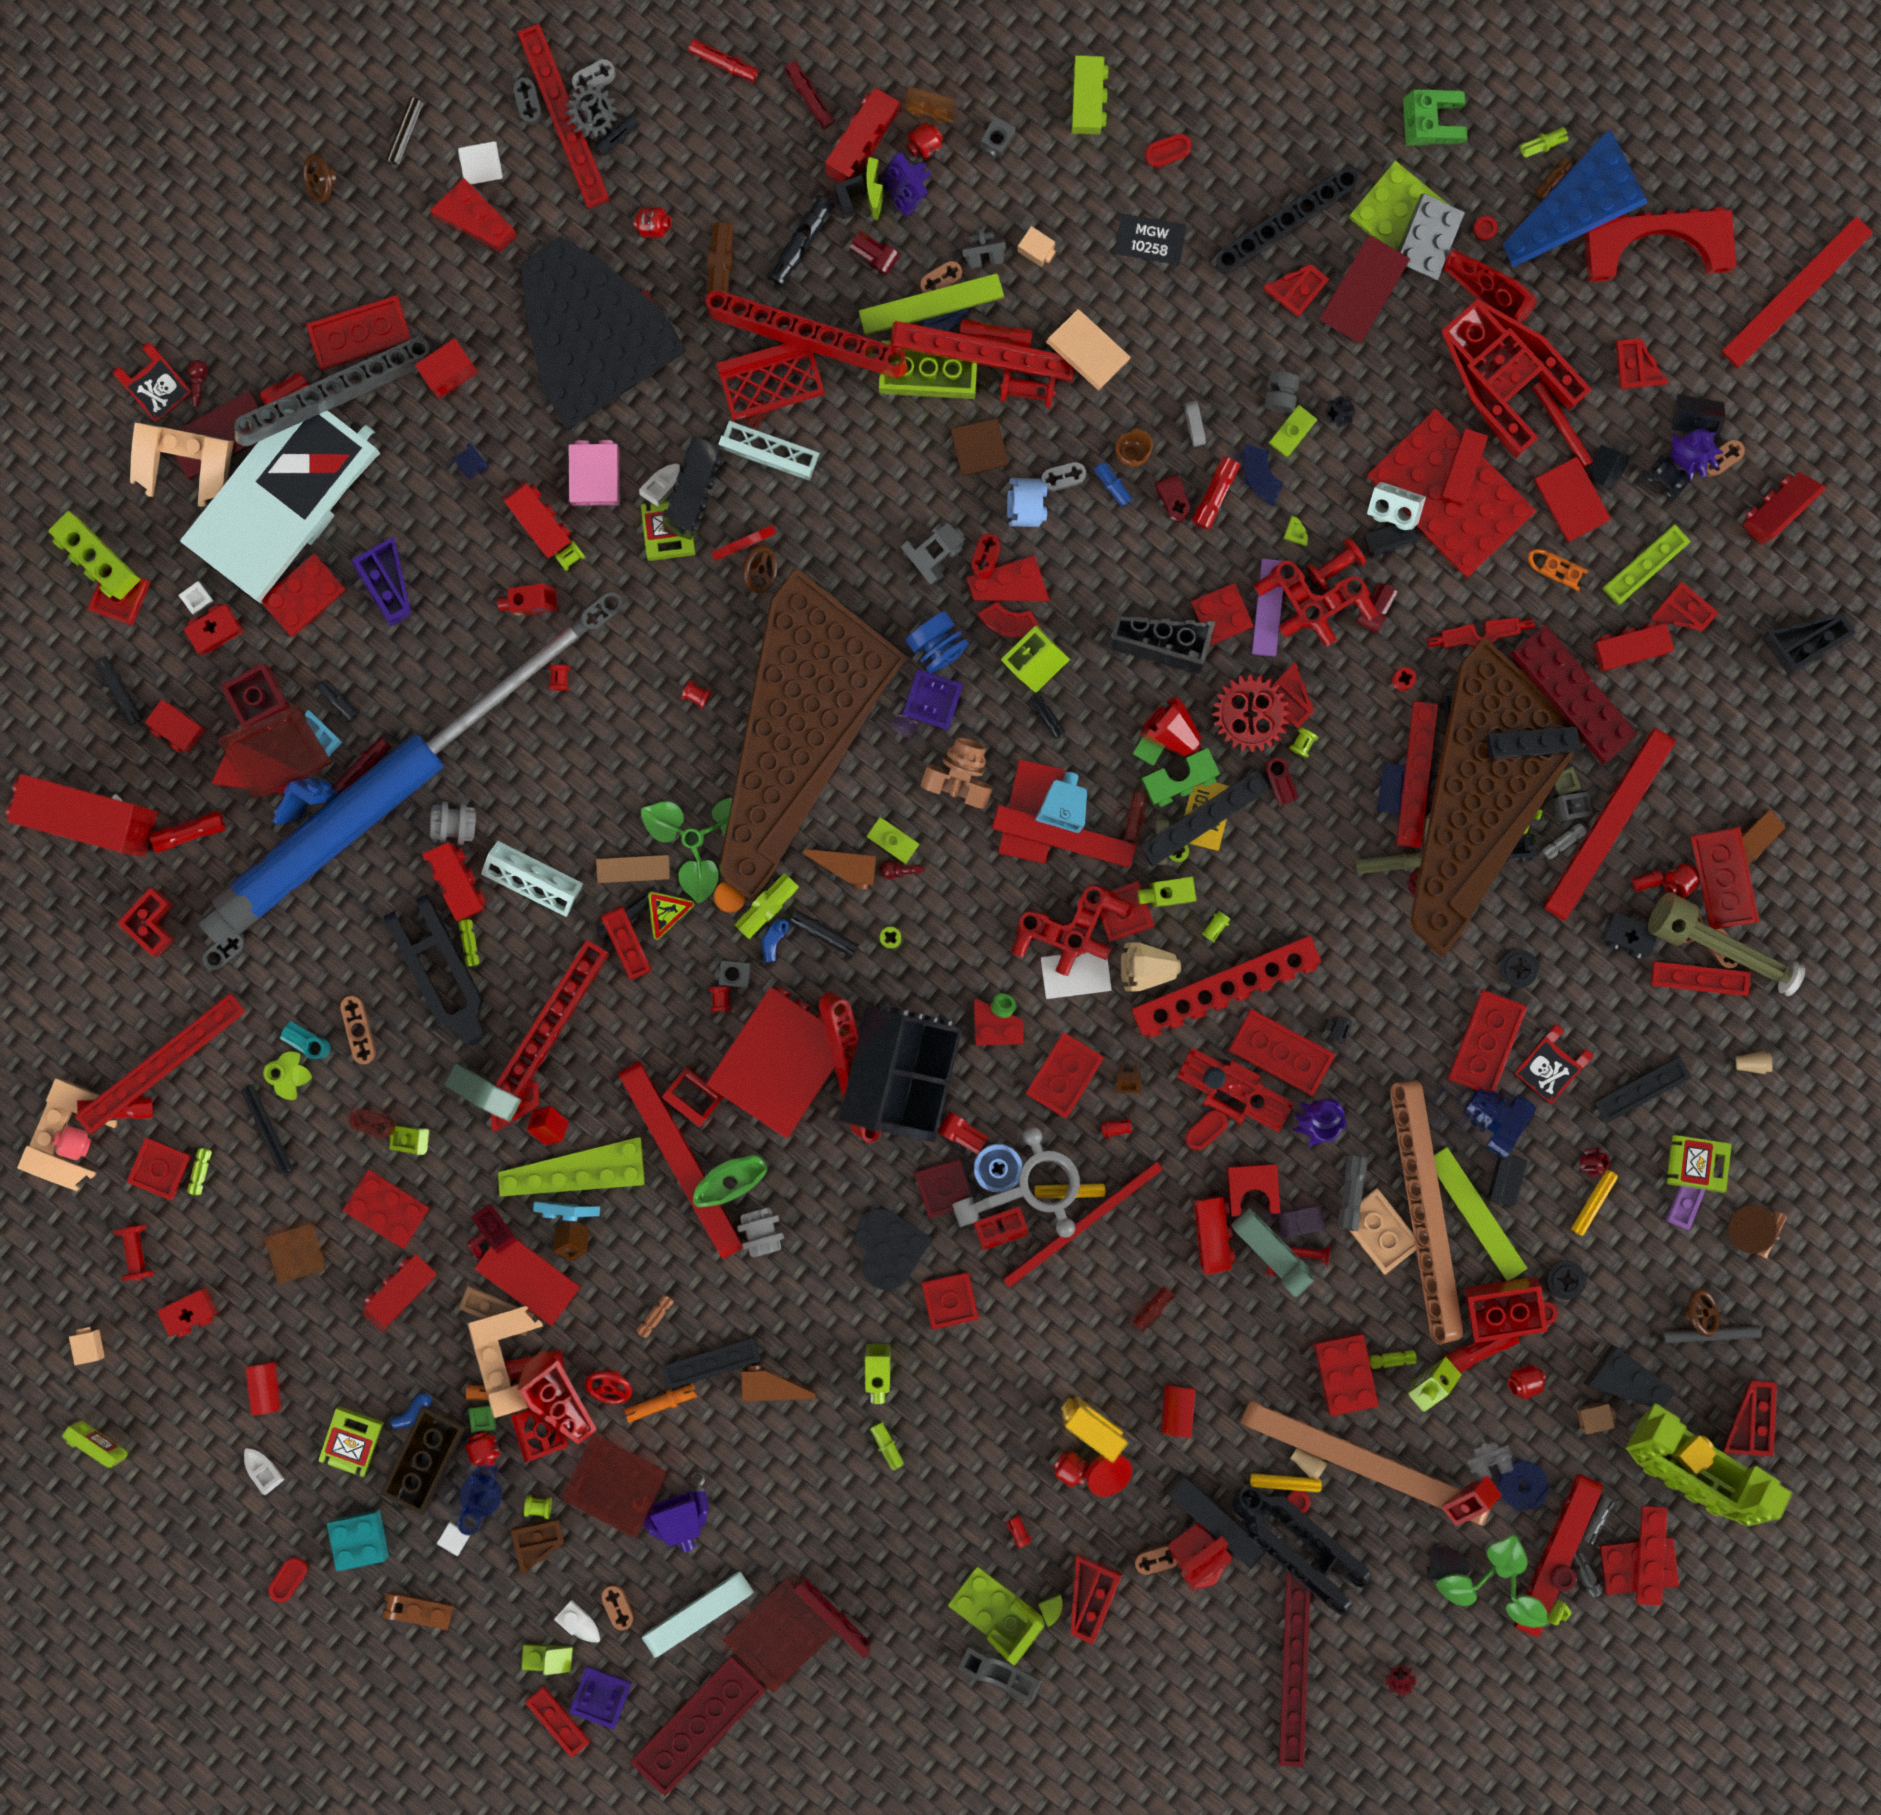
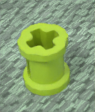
M573 540L564 550L554 554L565 571L569 570V566L578 559L585 558Z
M1300 727L1296 741L1288 749L1307 759L1313 742L1317 741L1319 737L1309 730Z
M886 927L880 933V942L886 948H896L901 943V933L895 927ZM889 932L892 934L895 932L897 934L895 936L896 943H885V933Z
M527 1495L524 1516L538 1515L549 1519L552 1497L540 1499Z

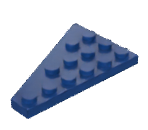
M1612 130L1607 131L1504 242L1503 247L1512 267L1647 204L1646 197Z

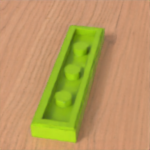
M1674 524L1602 589L1619 606L1691 541Z

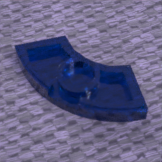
M1246 444L1243 453V470L1246 480L1258 497L1274 506L1283 482L1275 478L1269 469V452Z

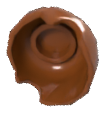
M1134 428L1129 433H1123L1115 445L1116 457L1123 465L1137 467L1147 462L1153 450V442L1150 435L1138 428Z

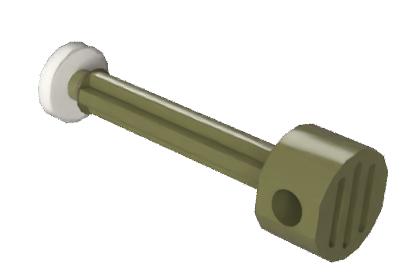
M1671 892L1665 894L1652 911L1648 923L1649 933L1675 946L1681 945L1687 938H1690L1778 983L1779 993H1785V996L1794 994L1804 979L1805 965H1799L1798 961H1793L1787 966V964H1783L1697 921L1699 916L1698 906Z

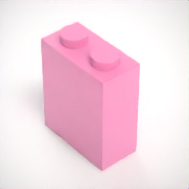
M579 440L575 441V444H569V502L572 506L620 505L619 447L617 444H613V441L601 440L599 444H589V441Z

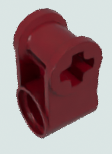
M1175 473L1154 482L1170 519L1175 522L1184 521L1189 515L1190 505L1179 475ZM1175 505H1178L1180 508L1184 507L1182 514L1174 511Z

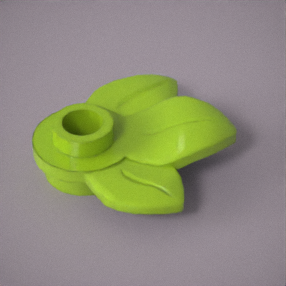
M297 1052L283 1053L277 1061L268 1063L263 1071L265 1080L269 1084L274 1085L277 1095L287 1100H296V1086L304 1085L312 1079L310 1071L304 1066L298 1065L300 1053ZM275 1068L280 1071V1075L277 1078L272 1075V1071Z

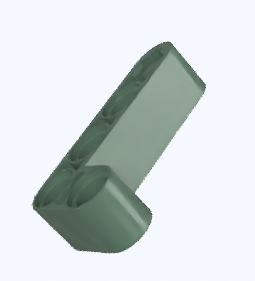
M457 1063L454 1064L444 1083L445 1086L471 1103L507 1121H511L521 1102L520 1098L496 1087Z
M1247 1208L1231 1224L1235 1232L1282 1278L1283 1285L1292 1295L1298 1297L1315 1281V1275L1310 1268L1250 1208Z

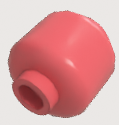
M67 1125L63 1128L62 1132L56 1131L52 1144L56 1145L57 1155L78 1160L81 1156H86L91 1139L88 1138L87 1131Z

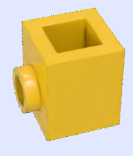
M1692 1435L1672 1456L1689 1474H1697L1700 1470L1704 1471L1713 1463L1712 1458L1717 1453L1712 1449L1713 1444L1705 1436Z

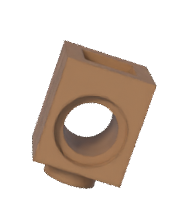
M1605 1401L1576 1408L1581 1431L1586 1435L1615 1428L1613 1421H1616L1614 1408Z

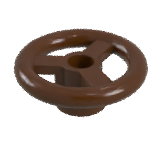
M311 154L305 159L303 180L306 190L313 200L321 203L325 202L331 195L332 186L336 183L335 172L332 167H328L326 161L318 154ZM313 161H316V169L313 173H310L311 164ZM311 181L317 186L320 195L314 190Z
M765 545L754 547L748 553L743 563V578L746 586L752 592L763 593L773 585L777 576L778 563L776 555L771 548ZM761 553L759 559H754L757 554ZM767 557H769L770 564H771V569H770V574H769V575H768V573L766 572V570H767V567H766ZM751 578H761L764 584L756 586Z
M1704 1289L1693 1291L1689 1298L1688 1307L1685 1310L1686 1319L1701 1335L1711 1337L1718 1331L1720 1325V1313L1717 1303L1708 1291ZM1700 1296L1707 1300L1710 1308L1703 1304ZM1710 1316H1713L1711 1328L1706 1329L1707 1320Z

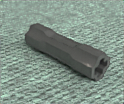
M1347 1156L1346 1177L1337 1226L1339 1229L1358 1231L1368 1158Z

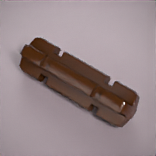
M1565 157L1562 158L1557 167L1544 179L1543 184H1540L1535 190V195L1544 200L1562 180L1565 173L1567 174L1573 167V163Z

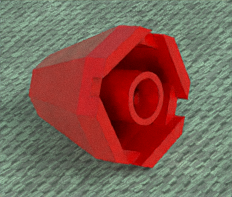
M1177 697L1169 698L1165 701L1168 706L1166 708L1159 706L1144 723L1143 728L1145 730H1141L1140 734L1146 740L1183 757L1192 756L1200 749L1201 745L1199 743L1202 738L1184 703Z

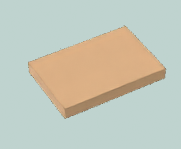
M1079 309L1046 341L1097 390H1100L1131 358Z
M1375 1188L1362 1198L1358 1231L1350 1232L1385 1275L1416 1251L1414 1233L1378 1188Z

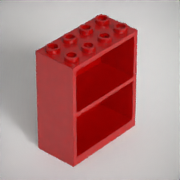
M20 774L19 779L15 780L13 785V793H15L13 801L8 804L6 810L7 822L113 851L146 857L150 844L149 833H152L159 811Z
M777 986L776 989L773 987L769 988L706 1085L785 1138H789L835 1069L821 1013L815 1016L809 1012L811 1008L800 999L794 1002L789 998L791 993Z

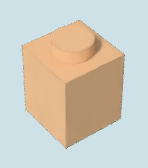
M1031 226L1018 245L1017 252L1042 267L1045 262L1049 263L1056 253L1054 250L1055 241Z
M91 1327L77 1329L76 1334L69 1337L74 1365L105 1358L99 1329L91 1331Z

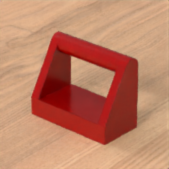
M688 1067L682 1071L662 1096L665 1101L699 1127L704 1124L724 1097L706 1085L707 1082ZM684 1078H687L715 1100L703 1115L674 1093V1090Z

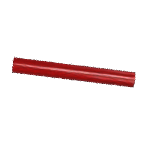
M1540 381L1532 386L1535 394L1575 456L1578 457L1583 468L1592 463L1591 456L1544 383Z

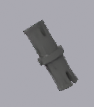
M1601 1495L1582 1536L1584 1541L1594 1545L1602 1527L1607 1524L1606 1519L1616 1503L1615 1501Z

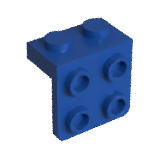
M318 778L291 781L285 788V796L282 802L274 811L275 817L273 822L277 825L298 822L302 818L308 804L329 802L339 792L331 788L332 785L329 782Z

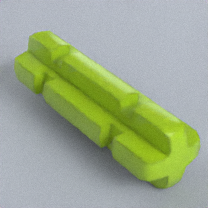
M461 920L458 924L460 931H462L460 935L463 952L466 953V957H464L465 964L469 967L479 964V958L476 955L477 946L474 932H472V920Z
M199 1148L197 1150V1161L194 1162L190 1178L192 1182L189 1183L187 1190L189 1194L200 1195L203 1186L201 1184L205 1180L209 1165L207 1160H210L212 1153L209 1149Z
M1409 1350L1404 1351V1353L1382 1354V1356L1371 1355L1369 1356L1371 1369H1378L1381 1366L1386 1368L1401 1366L1404 1363L1407 1365L1415 1364L1417 1357L1415 1351Z

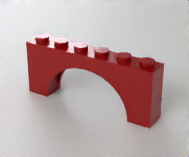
M1724 207L1711 208L1706 212H1700V209H1689L1685 213L1677 214L1675 210L1664 211L1662 215H1652V212L1639 213L1638 216L1629 217V214H1624L1584 233L1588 282L1612 281L1617 275V263L1624 248L1637 239L1650 235L1673 236L1690 244L1701 256L1705 264L1706 274L1729 273L1736 268L1732 210H1724Z

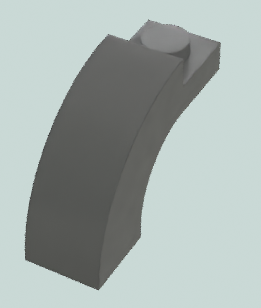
M974 1647L967 1648L958 1670L972 1678L997 1685L1028 1703H1033L1043 1681L1025 1671V1668L1017 1664L1014 1666L1003 1657Z

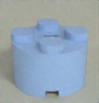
M1010 478L1009 484H1013V490L1008 491L1007 518H1012V521L1008 523L1009 526L1039 527L1042 521H1046L1047 507L1043 506V497L1047 496V483L1036 478Z
M994 1143L984 1147L977 1154L974 1161V1173L978 1183L984 1189L995 1193H1003L1014 1188L1019 1182L1022 1161L1012 1147L1002 1143ZM997 1162L998 1164L1003 1163L1005 1165L1002 1168V1174L991 1171L994 1168L993 1163Z

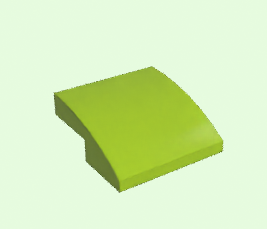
M869 157L867 165L868 201L873 219L878 220L883 201V186L877 184L879 175L878 159Z

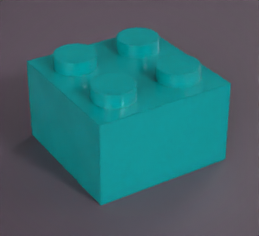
M380 1509L335 1518L327 1523L336 1572L384 1562L389 1557Z

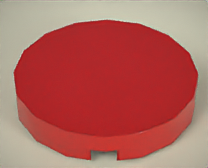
M1122 1453L1118 1455L1114 1462L1100 1455L1089 1465L1086 1471L1087 1487L1096 1496H1112L1120 1492L1128 1484L1132 1475V1467L1129 1460Z

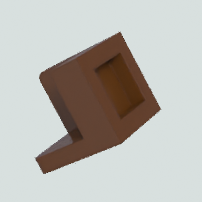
M566 1221L557 1226L555 1229L553 1252L569 1261L587 1253L589 1228L577 1221Z

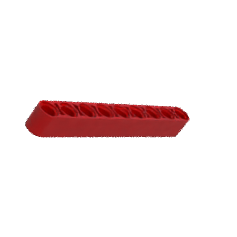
M712 291L706 297L709 314L716 321L892 378H900L907 372L908 367L905 353L900 348L891 347L888 344L723 291ZM716 304H722L720 307H714ZM738 311H744L742 314H736ZM761 318H767L766 320H764V321H762V322H759V321H758V320L761 319ZM783 325H789L785 329H780ZM805 332L811 333L808 336H802ZM828 339H832V340H833V341L830 342V343H824V341H826V340H828ZM851 346L856 347L853 350H846L848 347ZM871 354H878L876 357L873 358L868 357ZM893 361H900L897 365L891 364Z
M1656 727L1653 728L1547 898L1543 909L1563 921L1567 919L1669 755L1676 739Z
M638 1060L619 1071L620 1079L722 1259L743 1249V1242L721 1204L708 1207H696L693 1205L695 1189L706 1176L642 1063Z

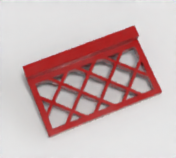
M788 343L716 363L733 421L825 395L813 352ZM810 358L811 365L807 372L796 367L799 360ZM783 365L789 368L784 378L773 374L777 366ZM793 371L804 376L798 386L787 381ZM761 372L766 375L760 385L750 380L753 373ZM770 377L781 382L775 393L765 388ZM737 378L743 382L736 392L728 387V380ZM808 378L817 382L818 385L817 390L810 392L802 389ZM747 384L757 389L752 399L741 394ZM784 385L795 390L792 397L784 398L779 395ZM761 392L772 396L768 404L762 405L756 402ZM738 398L749 403L745 410L735 413L734 405Z

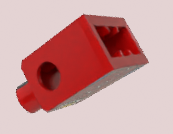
M543 583L509 588L508 596L498 597L497 600L500 612L510 611V613L518 616L558 612L556 588Z

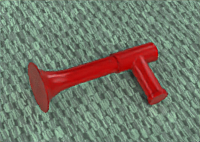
M1331 1243L1324 1249L1288 1246L1298 1257L1317 1259L1323 1262L1328 1269ZM1268 1265L1266 1275L1277 1276V1273Z

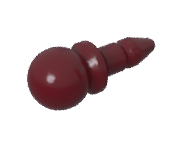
M194 360L188 366V372L191 376L189 381L193 382L191 398L194 407L199 405L201 400L200 393L202 391L201 383L206 382L204 377L208 372L207 365L201 360Z
M886 861L882 864L880 871L885 879L892 880L896 877L903 878L904 874H918L923 872L925 867L917 864L903 865L902 861L897 863Z

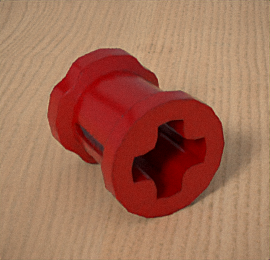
M548 665V669L551 670L548 690L569 691L567 672L570 670V666Z
M1407 667L1399 669L1391 679L1393 687L1399 691H1406L1411 688L1416 682L1415 672ZM1402 674L1404 677L1408 676L1409 681L1406 682V685L1404 682H1399V678L1402 676Z
M689 680L681 699L690 700L698 704L699 708L703 710L712 690H705L695 685L694 681Z
M730 986L709 988V992H712L713 1007L710 1008L711 1012L732 1010V1006H729L728 991L731 990Z

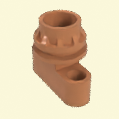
M957 737L954 745L947 750V756L943 759V763L950 767L951 770L928 764L920 786L939 795L942 790L950 793L951 797L956 798L959 796L965 798V804L985 809L993 787L971 777L972 775H983V767L986 764L984 757L986 747L975 740Z

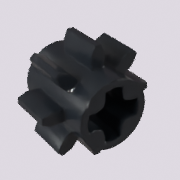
M1339 396L1327 402L1329 406L1326 408L1325 413L1329 423L1336 422L1337 427L1346 426V423L1353 422L1352 417L1356 410L1352 400L1344 401V396Z

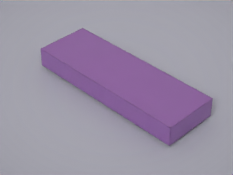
M1679 1186L1665 1221L1690 1230L1706 1190Z

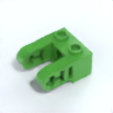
M1413 90L1403 98L1406 145L1428 146L1429 144H1460L1468 140L1467 128L1463 126H1438L1437 109H1456L1465 106V92Z

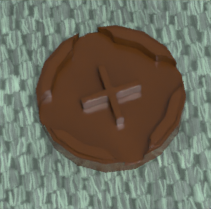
M1747 1205L1738 1209L1732 1215L1728 1224V1234L1732 1243L1746 1253L1765 1252L1775 1244L1777 1239V1221L1767 1209L1758 1205Z

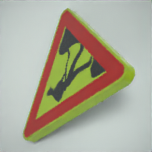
M649 892L648 898L653 937L656 940L662 937L694 906V903L691 900Z

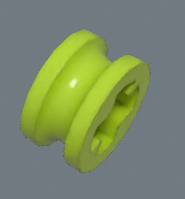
M1188 845L1183 847L1185 852L1181 854V858H1176V855H1170L1169 859L1174 862L1184 861L1189 855Z

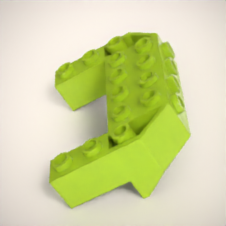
M1655 1403L1639 1420L1626 1446V1450L1635 1462L1644 1468L1643 1471L1646 1474L1664 1480V1484L1673 1490H1680L1688 1500L1704 1505L1706 1511L1712 1515H1720L1737 1521L1744 1526L1749 1527L1781 1518L1792 1495L1791 1491L1779 1485L1781 1481L1757 1466L1745 1467L1715 1447H1712V1449L1717 1454L1712 1458L1713 1463L1704 1471L1700 1470L1697 1474H1689L1672 1456L1694 1435L1686 1430L1685 1425L1679 1422L1680 1418Z

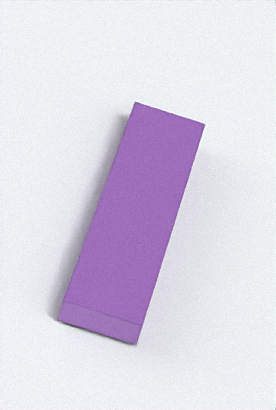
M1262 559L1259 581L1271 574L1272 568L1284 561ZM1286 565L1281 569V576L1285 578ZM1277 586L1261 597L1258 595L1251 655L1276 657L1283 587Z

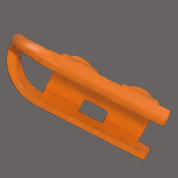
M1533 549L1528 555L1529 564L1535 571L1572 589L1580 590L1577 584L1582 573L1585 575L1588 573L1587 569L1542 549ZM1537 553L1547 556L1542 569L1534 563L1533 554ZM1560 563L1568 566L1569 568L1561 566ZM1556 572L1564 574V579L1556 576Z

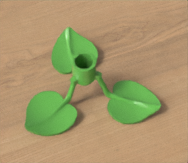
M732 798L724 799L716 804L712 810V817L718 823L701 831L697 829L684 831L679 828L684 822V815L681 808L672 802H660L641 809L643 823L653 838L660 842H671L675 839L677 832L682 835V843L687 848H692L696 862H686L679 870L678 878L683 890L696 903L706 900L715 890L719 880V871L716 864L710 860L701 862L697 848L702 845L704 841L703 835L721 827V831L725 835Z
M1515 1534L1494 1542L1489 1546L1487 1556L1493 1565L1476 1585H1472L1471 1579L1462 1574L1447 1575L1436 1583L1437 1589L1449 1601L1460 1606H1468L1477 1599L1475 1590H1478L1496 1571L1503 1578L1511 1577V1599L1513 1601L1507 1603L1506 1611L1512 1620L1526 1627L1546 1626L1549 1622L1546 1608L1538 1599L1529 1595H1522L1518 1598L1516 1596V1576L1525 1571L1527 1557Z

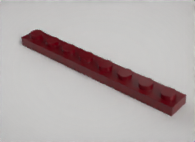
M1287 1571L1279 1765L1304 1767L1311 1592Z

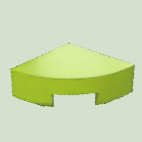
M1291 516L1283 539L1306 547L1308 542L1306 529L1298 518Z
M1061 1594L1038 1603L1048 1627L1053 1625L1061 1615L1063 1605Z
M1557 1600L1547 1619L1550 1623L1557 1626L1559 1621H1565L1569 1618L1571 1611L1566 1603Z

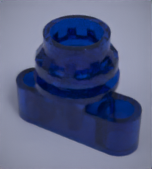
M1480 1087L1466 1105L1463 1114L1469 1117L1473 1126L1481 1125L1479 1128L1480 1132L1483 1133L1486 1129L1493 1132L1485 1148L1505 1160L1524 1131L1537 1106L1518 1094L1508 1107L1504 1104L1506 1097L1501 1096L1498 1099V1093L1486 1091Z
M490 1463L480 1464L473 1471L472 1476L460 1488L459 1500L462 1509L457 1525L459 1531L464 1535L475 1534L481 1528L484 1517L494 1513L501 1503L502 1488L496 1480V1468ZM485 1469L489 1471L490 1475L479 1474V1470ZM465 1517L474 1518L476 1527H467L464 1521Z

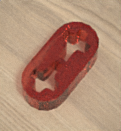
M356 1109L349 1116V1124L353 1129L376 1138H388L395 1131V1123L391 1118L368 1109ZM363 1114V1119L368 1120L369 1124H360V1121L357 1120V1116H362ZM385 1122L384 1126L387 1127V1131L381 1133V1128L376 1127L375 1123L382 1124Z

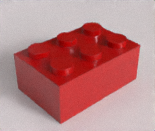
M1356 1332L1313 1341L1327 1413L1330 1416L1378 1407L1364 1334Z

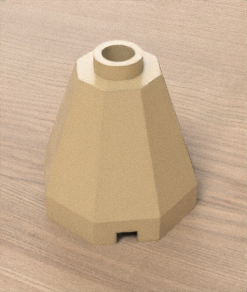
M1143 943L1124 944V948H1128L1127 953H1122L1121 956L1122 982L1128 983V986L1124 987L1125 991H1142L1174 980L1177 974H1180L1181 962L1177 960L1175 954Z

